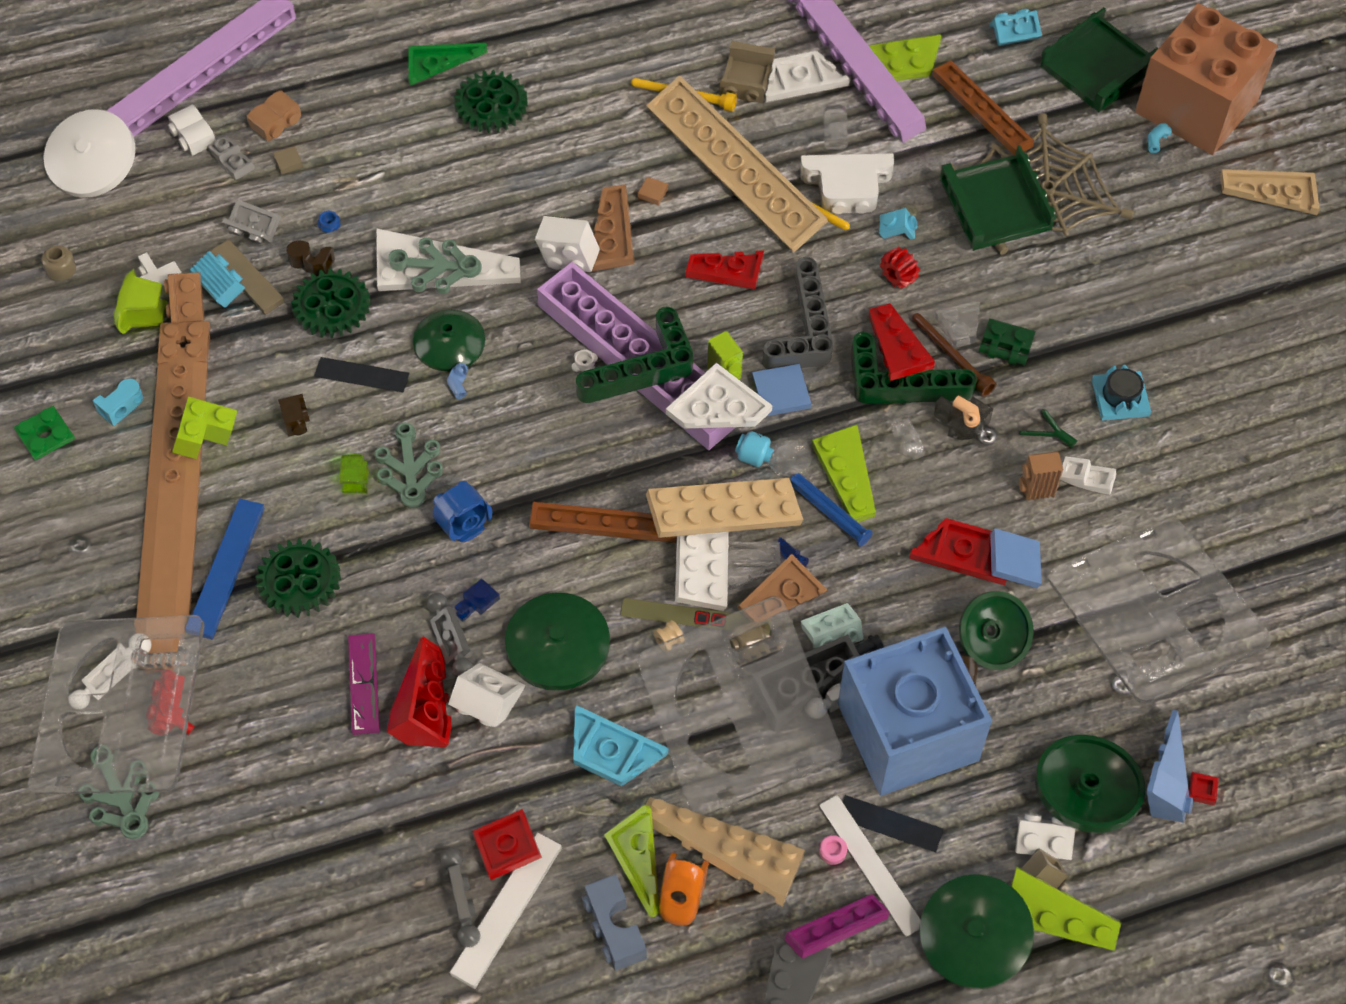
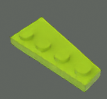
M858 425L813 439L812 447L845 512L858 523L875 517L876 510Z
M1016 866L1011 887L1021 895L1027 904L1035 931L1115 951L1121 926L1119 920L1075 899L1072 895L1060 891Z

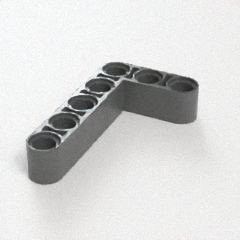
M811 257L800 258L796 263L795 284L806 336L767 341L763 346L762 364L766 369L800 364L801 368L825 366L831 361L833 339L818 265Z

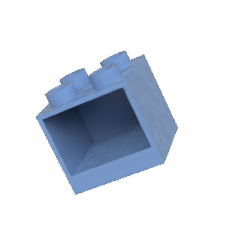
M946 627L846 660L844 663L837 704L880 796L980 760L992 719Z

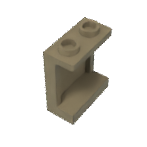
M731 41L729 59L724 76L720 80L719 95L722 96V94L729 92L737 94V99L763 104L773 60L775 59V48Z

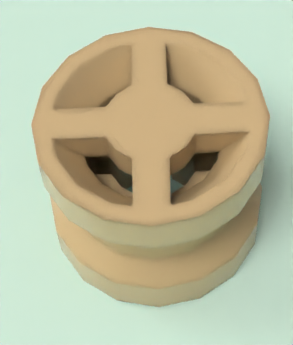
M673 620L667 622L666 627L663 629L658 628L653 631L656 642L665 653L670 652L674 645H681L685 642L681 629Z

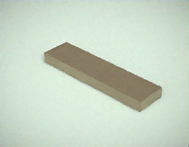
M229 239L210 250L215 256L221 254L229 262L227 268L229 270L234 269L243 278L240 282L245 286L243 292L264 315L285 303L284 298Z

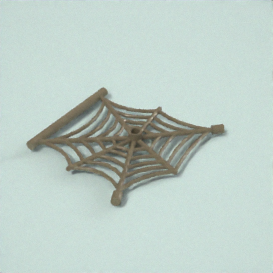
M1040 113L1038 115V126L1041 129L1032 139L1036 140L1041 134L1042 142L1036 148L1025 153L1029 156L1042 147V154L1031 159L1030 164L1043 158V165L1032 170L1038 172L1044 169V172L1038 174V178L1044 176V182L1039 181L1041 188L1046 190L1047 200L1056 211V220L1054 222H1058L1061 227H1053L1052 231L1063 232L1064 236H1068V231L1076 225L1104 215L1120 214V217L1132 220L1134 211L1126 208L1120 209L1103 184L1093 159V153L1088 154L1076 150L1055 138L1046 129L1048 125L1047 114ZM1046 134L1063 148L1085 157L1080 158L1057 150L1047 143ZM991 143L992 149L990 153L979 164L986 163L995 151L1001 155L1000 159L1013 156V154L1004 152L1002 149H1007L1005 146ZM1047 148H1049L1050 150H1052L1053 152H1055V153H1057V154H1059V155H1061V156H1064V157H1066V158H1068V159L1076 160V161H1079V162H1078V163L1070 162V161L1061 159V158H1059V157H1056V156H1054V155H1052V154H1049V153H1047ZM1048 157L1073 167L1067 169L1048 163ZM1088 160L1091 162L1100 186L1114 207L1106 205L1097 193L1084 164ZM1081 166L1092 192L1100 203L1087 200L1083 194L1075 172ZM1049 167L1066 173L1061 177L1054 176L1049 173ZM1071 174L1082 198L1074 196L1068 187L1066 178ZM1063 182L1068 194L1056 191L1055 188ZM1054 195L1060 198L1054 200ZM1065 199L1074 201L1060 210L1056 205ZM1079 203L1089 205L1088 207L1073 211L1063 218L1060 214ZM1093 209L1107 210L1106 212L1082 218L1067 228L1064 221L1075 214ZM1005 243L995 245L1001 255L1008 251Z

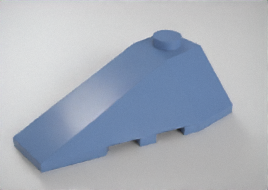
M1172 710L1165 731V744L1160 745L1159 762L1155 761L1147 796L1151 817L1184 823L1186 813L1190 814L1192 811L1193 797H1189L1179 714L1177 710Z

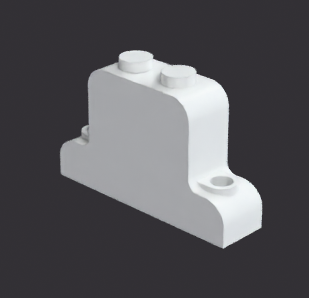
M894 155L801 156L800 178L806 184H816L820 187L821 207L830 213L873 212L877 207L878 183L888 182L892 178Z

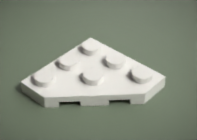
M716 363L666 408V415L684 429L754 427L772 411V405Z

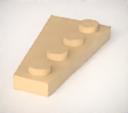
M1222 169L1220 177L1223 194L1318 215L1320 208L1315 173Z

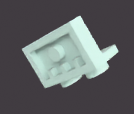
M848 603L801 620L802 630L813 643V649L846 635H849L853 644L864 639L861 619Z

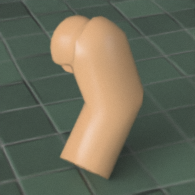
M958 395L952 406L963 412L964 422L968 427L977 426L980 422L978 406Z

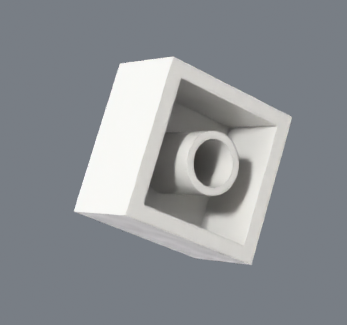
M544 216L535 237V241L548 267L559 270L573 262L581 270L592 272L600 248L588 221Z

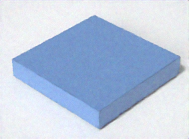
M800 364L752 372L756 393L772 405V411L767 416L811 409V401Z
M994 528L990 533L992 576L1038 588L1042 584L1040 541Z

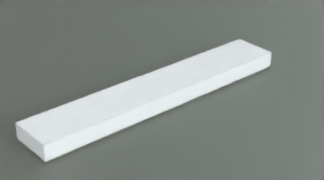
M539 833L536 834L535 840L542 858L513 871L478 927L480 931L478 944L474 947H466L450 972L452 977L474 989L562 849L560 844Z

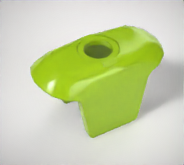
M134 269L129 271L124 277L114 310V323L122 334L128 332L133 327L160 326L166 313L167 300L160 298L162 284L137 277Z

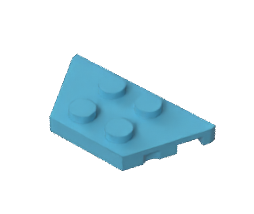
M576 705L573 754L575 765L623 786L667 756V747Z

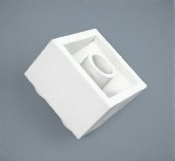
M478 663L457 677L448 704L455 707L461 714L471 715L479 719V722L483 725L495 727L507 718L524 690L525 684Z

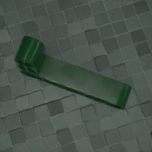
M667 306L660 308L656 312V333L663 350L579 373L576 377L577 398L583 403H592L689 376L693 371V351L676 310Z
M858 332L853 337L851 362L856 399L863 404L954 401L958 395L966 400L971 399L974 395L977 377L973 371L968 369L926 370L890 381L889 371L878 372L874 337L868 332Z

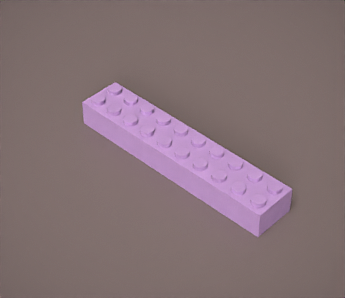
M573 262L537 289L538 306L588 349L597 354L607 365L663 350L654 329ZM693 363V371L689 376L638 391L666 414V408L704 375L705 372ZM736 427L689 428L684 430L707 450H710Z

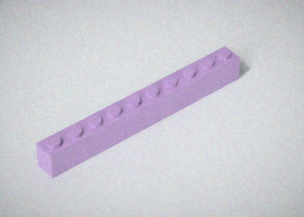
M260 0L107 111L118 116L130 129L133 137L295 20L293 3L289 0Z
M789 0L791 3L794 2L796 4V9L800 16H805L808 19L807 23L811 30L818 32L821 43L824 46L828 45L834 60H839L842 63L841 66L845 74L852 76L858 91H863L866 94L865 98L871 107H876L879 118L882 122L886 121L889 124V130L895 138L898 136L904 143L926 130L925 119L922 113L833 0Z

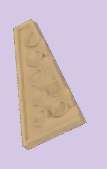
M649 797L646 805H649L652 811L653 829L665 836L673 835L682 841L681 846L689 851L692 848L703 853L702 858L736 879H746L754 884V890L761 894L766 891L775 897L774 902L783 907L803 859L804 849L772 839L766 835L751 832L740 826L719 821L714 817H707L690 809L681 808L666 803L663 800Z

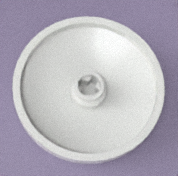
M93 109L81 111L62 121L50 135L44 151L45 169L52 182L63 192L75 197L98 196L116 187L126 177L135 158V141L130 129L115 114Z

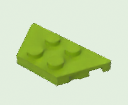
M941 35L868 46L896 81L930 77L932 75L942 37Z

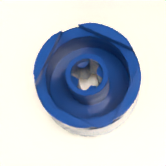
M461 481L445 493L438 494L433 500L435 505L433 518L452 541L459 539L460 542H467L477 537L485 529L483 526L485 521L488 519L490 522L492 518L491 506L466 481Z

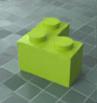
M188 396L172 453L197 459L203 439L227 446L237 410Z

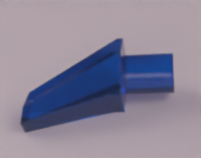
M779 537L778 547L784 558L787 559L793 554L806 567L809 559L800 555L801 551L797 550L782 537Z

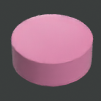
M830 835L821 841L819 855L825 863L836 865L845 859L847 845L841 837Z

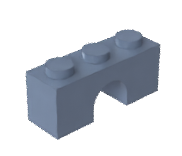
M615 874L586 885L585 896L582 897L586 912H592L595 921L592 922L596 937H602L605 946L602 947V952L607 964L612 962L616 971L647 959V949L637 924L627 928H619L611 922V918L615 913L627 909L626 897L617 875Z

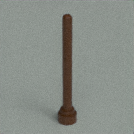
M920 313L913 314V321L961 369H968L976 374L975 390L982 397H986L993 392L997 383L990 376L981 375Z

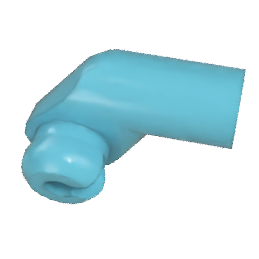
M1166 123L1158 124L1149 132L1148 150L1150 153L1159 152L1160 138H1167V135H1171L1172 129Z

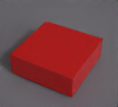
M1192 772L1189 779V797H1193L1195 802L1215 805L1219 777Z

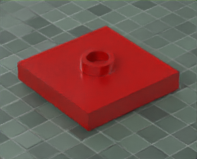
M523 809L472 831L491 880L542 858Z

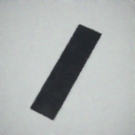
M321 357L314 377L404 393L410 373Z
M845 795L843 804L858 826L935 853L937 852L944 828Z

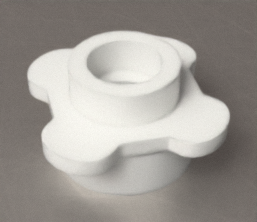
M589 350L577 351L574 354L575 362L572 364V370L578 372L595 368L594 364L598 360L597 354Z

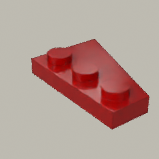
M764 250L756 251V254L744 255L743 252H734V255L722 256L720 253L690 254L685 277L756 289L764 258Z

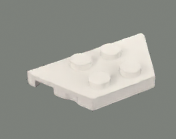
M818 51L777 58L773 60L765 101L771 102L849 86V77L847 75H840L836 71V66L826 61L824 56Z

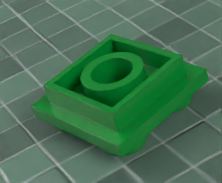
M54 405L13 427L35 461L75 439ZM51 432L48 437L40 438L41 434Z

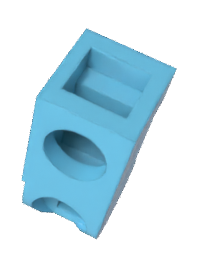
M125 379L119 383L118 388L106 398L99 395L93 400L97 413L112 426H115L141 404L143 394L136 380Z

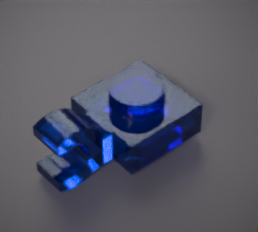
M481 578L463 593L464 600L455 606V609L458 611L456 613L457 617L463 622L475 610L482 615L500 600V594Z

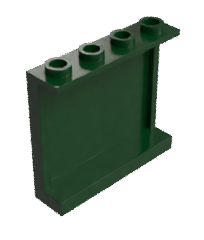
M1104 7L1098 12H1093L1083 23H1078L1068 34H1063L1053 45L1047 46L1041 54L1040 64L1042 69L1097 112H1101L1145 78L1150 58L1158 50L1156 47L1151 52H1147L1104 19L1106 8Z
M1021 145L1017 146L1016 154L1013 156L954 171L951 163L942 165L940 181L973 251L1052 230L1054 220H1056V211L1053 206H1050L1046 190L1041 188L1038 174L1032 170L1029 156L1027 153L1024 154Z

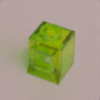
M357 453L341 455L340 484H343L342 493L368 494L366 484H368L369 467L367 460H364L363 455Z

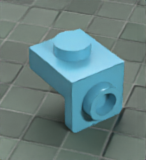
M906 208L880 215L879 234L883 239L905 233L910 240L915 239V229L918 227L917 220L914 216H911Z

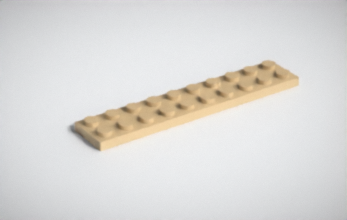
M678 76L646 105L649 111L793 253L828 222L827 218L681 76Z

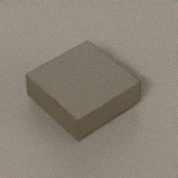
M295 146L273 153L281 174L304 168Z

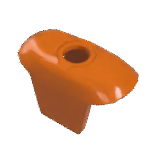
M671 852L665 866L659 901V913L666 922L677 926H685L694 921L705 888L709 862L704 860L700 868L693 863L676 860L677 853ZM681 891L686 895L687 900L681 903L676 902L672 899L671 893Z

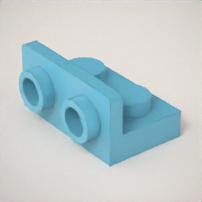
M1023 9L1013 15L1001 13L996 15L989 24L990 28H994L998 46L1040 39L1042 37L1037 10L1029 12V9Z

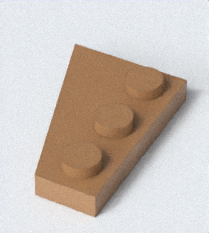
M791 554L737 608L751 622L761 624L826 593L828 590Z

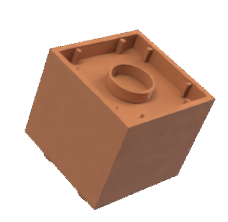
M1197 3L1150 58L1135 113L1157 125L1166 123L1171 127L1173 134L1214 155L1259 100L1278 45L1262 37L1259 32L1247 29L1222 16L1219 11Z

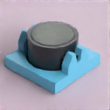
M1123 365L1121 369L1113 366L1107 370L1106 374L1093 375L1092 384L1102 421L1150 416L1151 408L1141 371H1133L1126 365Z

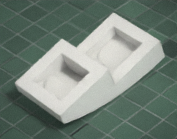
M1065 456L1062 465L1063 473L1060 480L1090 491L1111 494L1116 478V469L1092 466L1089 459Z

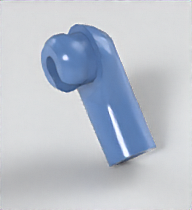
M458 363L453 367L447 378V383L456 399H462L467 394L462 384L467 376L468 367L463 363Z

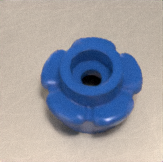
M324 211L319 216L318 227L322 228V231L326 233L336 231L341 225L340 217L333 211Z

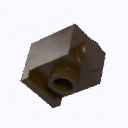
M303 393L279 399L288 437L299 436L308 432L305 422H309L310 419Z

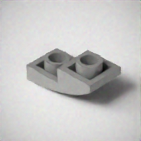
M227 135L207 146L214 158L235 180L255 169L253 162L241 153L238 144Z

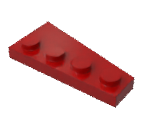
M891 303L869 309L868 317L874 334L878 339V346L880 351H882L885 367L888 368L890 381L934 368L935 360Z

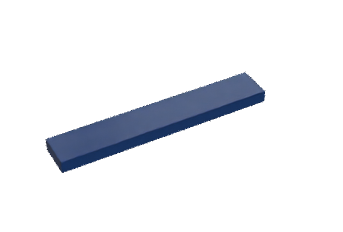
M239 499L186 629L188 634L213 640L265 509L263 504Z

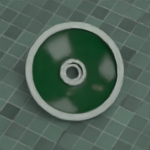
M456 309L440 310L428 315L418 324L413 334V347L419 360L434 370L451 372L452 368L458 363H463L467 367L472 365L483 353L486 342L485 332L481 323L473 315Z
M990 591L982 593L968 603L961 615L959 623L961 645L967 656L972 657L975 663L983 668L1003 670L1015 666L1026 656L1033 641V621L1027 607L1021 600L1007 592ZM988 626L991 628L990 635L986 632Z

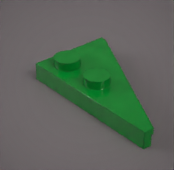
M487 43L408 46L409 84L414 85L486 54Z

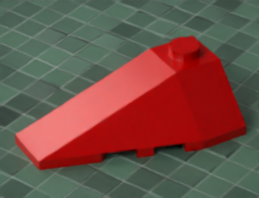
M424 636L418 642L392 706L387 733L406 745L445 748L449 744L452 721L451 716L447 715L446 703L449 702L448 693H444L443 679L446 678L444 656L440 647Z

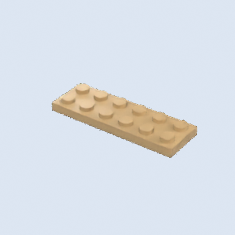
M790 478L648 489L646 493L658 538L799 526L803 522Z

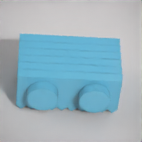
M208 251L206 255H203V258H200V261L196 262V265H193V268H190L189 272H201L202 286L216 302L226 308L245 289V286L240 282L243 278L234 269L229 270L227 268L229 262L221 254L215 256Z

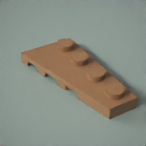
M626 184L602 189L598 208V220L594 228V237L600 250L592 271L635 264Z

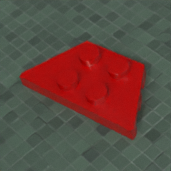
M945 518L935 531H931L924 538V541L910 552L909 559L1005 586L1006 579L992 576L991 530Z

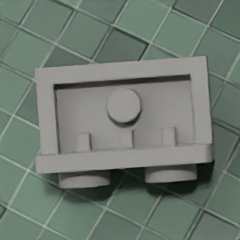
M237 199L229 220L224 218L222 223L229 227L228 231L241 236L243 232L249 234L248 238L255 242L262 243L265 240L271 243L281 216Z

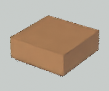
M647 177L638 192V198L660 205L668 190V184Z

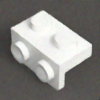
M1025 813V817L1018 816L1016 853L1034 855L1040 848L1054 858L1072 860L1074 828L1062 823L1054 816L1052 821L1043 820L1041 815L1034 813Z

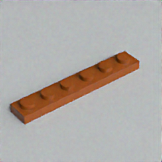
M952 60L933 69V77L1013 155L1016 154L1018 145H1021L1023 152L1033 147L1034 140Z
M533 502L530 529L677 543V536L658 538L651 513Z

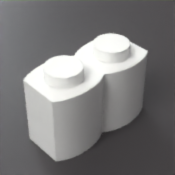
M193 104L168 116L170 120L168 128L174 137H179L178 142L184 152L188 150L193 156L207 149V146L216 141L210 126Z

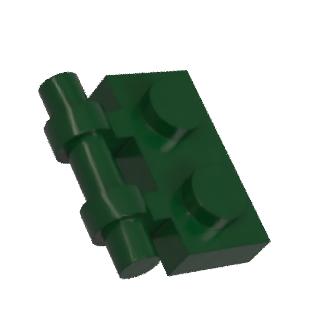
M989 318L978 352L986 354L988 358L994 359L997 357L1007 360L1009 364L1015 365L1018 363L1026 365L1028 356L1025 355H1029L1036 331Z

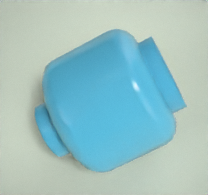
M749 431L746 435H741L735 452L738 453L740 461L754 467H760L764 461L769 463L774 449L770 448V438L754 431Z

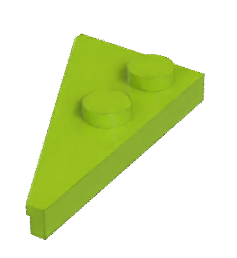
M643 805L604 835L649 917H655L660 913L652 811L649 805Z

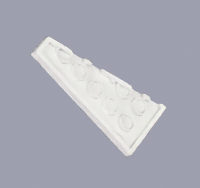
M377 229L378 291L413 289L412 279L430 270L406 267L402 271H396L389 264L388 256L391 251L396 249L404 250L407 256L411 258L433 259L429 254L420 252L419 241L422 238ZM432 240L433 245L448 261H457L453 256H447L443 253V242ZM457 245L465 256L473 255L477 257L481 262L482 270L476 277H463L450 285V287L521 283L519 258ZM447 270L428 282L426 288H436L435 282L437 279L445 278L454 271Z

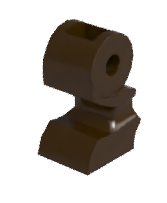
M293 241L286 248L289 263L292 267L297 269L305 268L306 273H313L315 276H320L319 270H322L324 274H328L329 268L332 267L335 261L333 247L321 248L315 257L312 256L309 243L306 241Z

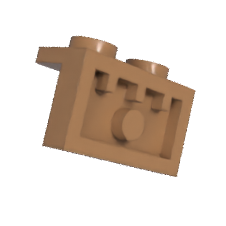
M201 272L168 274V279L164 281L165 293L169 294L170 303L166 305L167 317L171 318L172 323L204 321Z

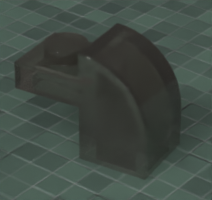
M941 396L935 404L933 416L941 424L949 426V437L958 440H969L977 437L991 421L993 408L972 397L969 401L978 406L980 422L975 427H968L964 422L963 412L953 407V403Z

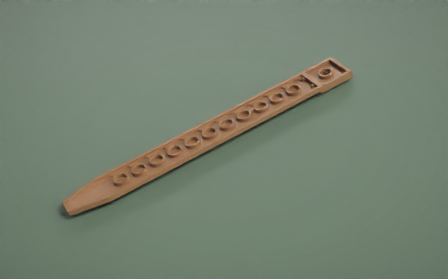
M209 321L160 323L158 369L136 617L137 634L146 635L152 644L150 651L142 655L146 675L162 674L165 671L174 672L187 635L186 629L190 622L202 445L197 459L172 453L188 396L203 401L206 400L211 330ZM181 342H190V344H186L185 348H181Z

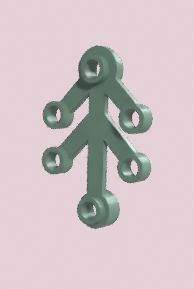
M422 238L419 241V250L423 254H429L433 259L411 258L401 249L391 251L388 256L390 267L396 271H402L406 267L430 269L421 276H416L412 279V288L415 292H423L428 282L447 270L454 271L447 277L439 278L435 282L436 291L439 294H446L450 291V285L463 277H476L482 270L480 260L473 255L465 256L457 247L456 242L451 239L443 242V253L447 256H453L457 261H448L433 245V241L430 238Z
M403 422L396 427L395 434L397 441L402 444L404 463L391 456L387 447L377 448L375 450V458L378 463L386 464L406 477V484L395 479L389 468H381L377 473L380 484L388 485L401 494V501L409 508H418L426 499L425 490L436 478L442 476V464L439 461L430 462L427 466L428 473L418 483L416 476L433 457L439 455L440 445L436 440L427 441L425 443V451L414 462L412 442L416 439L415 428L413 425ZM430 447H436L435 450H429ZM382 453L387 454L385 457H379ZM433 468H439L438 471H431ZM385 474L389 475L388 478H381Z
M98 746L91 753V761L97 769L103 771L113 794L96 790L92 785H85L81 788L79 795L86 804L96 801L121 809L123 816L106 813L105 809L101 807L94 808L90 812V819L94 825L102 826L108 824L119 827L126 838L138 839L148 830L149 824L145 815L151 801H154L159 796V790L154 783L144 784L141 788L142 796L134 811L130 803L140 780L148 775L149 770L146 763L135 761L131 765V774L123 789L113 767L115 757L112 750L107 746ZM108 757L106 762L100 763L102 758ZM138 767H144L142 772H135ZM154 789L151 795L145 794L147 790ZM88 791L93 792L92 796L84 797ZM97 814H103V817L101 819H94ZM133 824H139L138 828L134 830L130 829Z

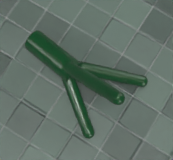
M1042 409L1041 414L1054 429V432L1023 430L1019 432L1020 435L1056 437L1070 448H1073L1078 441L1059 428L1046 409Z

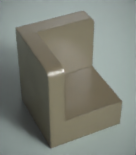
M1040 848L1021 868L1028 874L1040 878L1055 888H1058L1068 877L1060 861Z

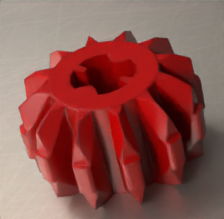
M898 246L885 253L881 258L880 268L883 270L882 274L887 277V281H890L894 287L898 286L902 289L911 285L919 277L918 273L920 272V268L917 266L918 261L914 260L913 254H909L906 248L902 249Z

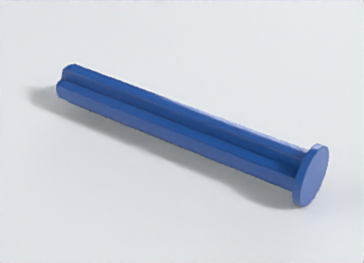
M796 473L791 477L792 486L857 541L859 547L868 542L873 534L871 529H865L800 473Z

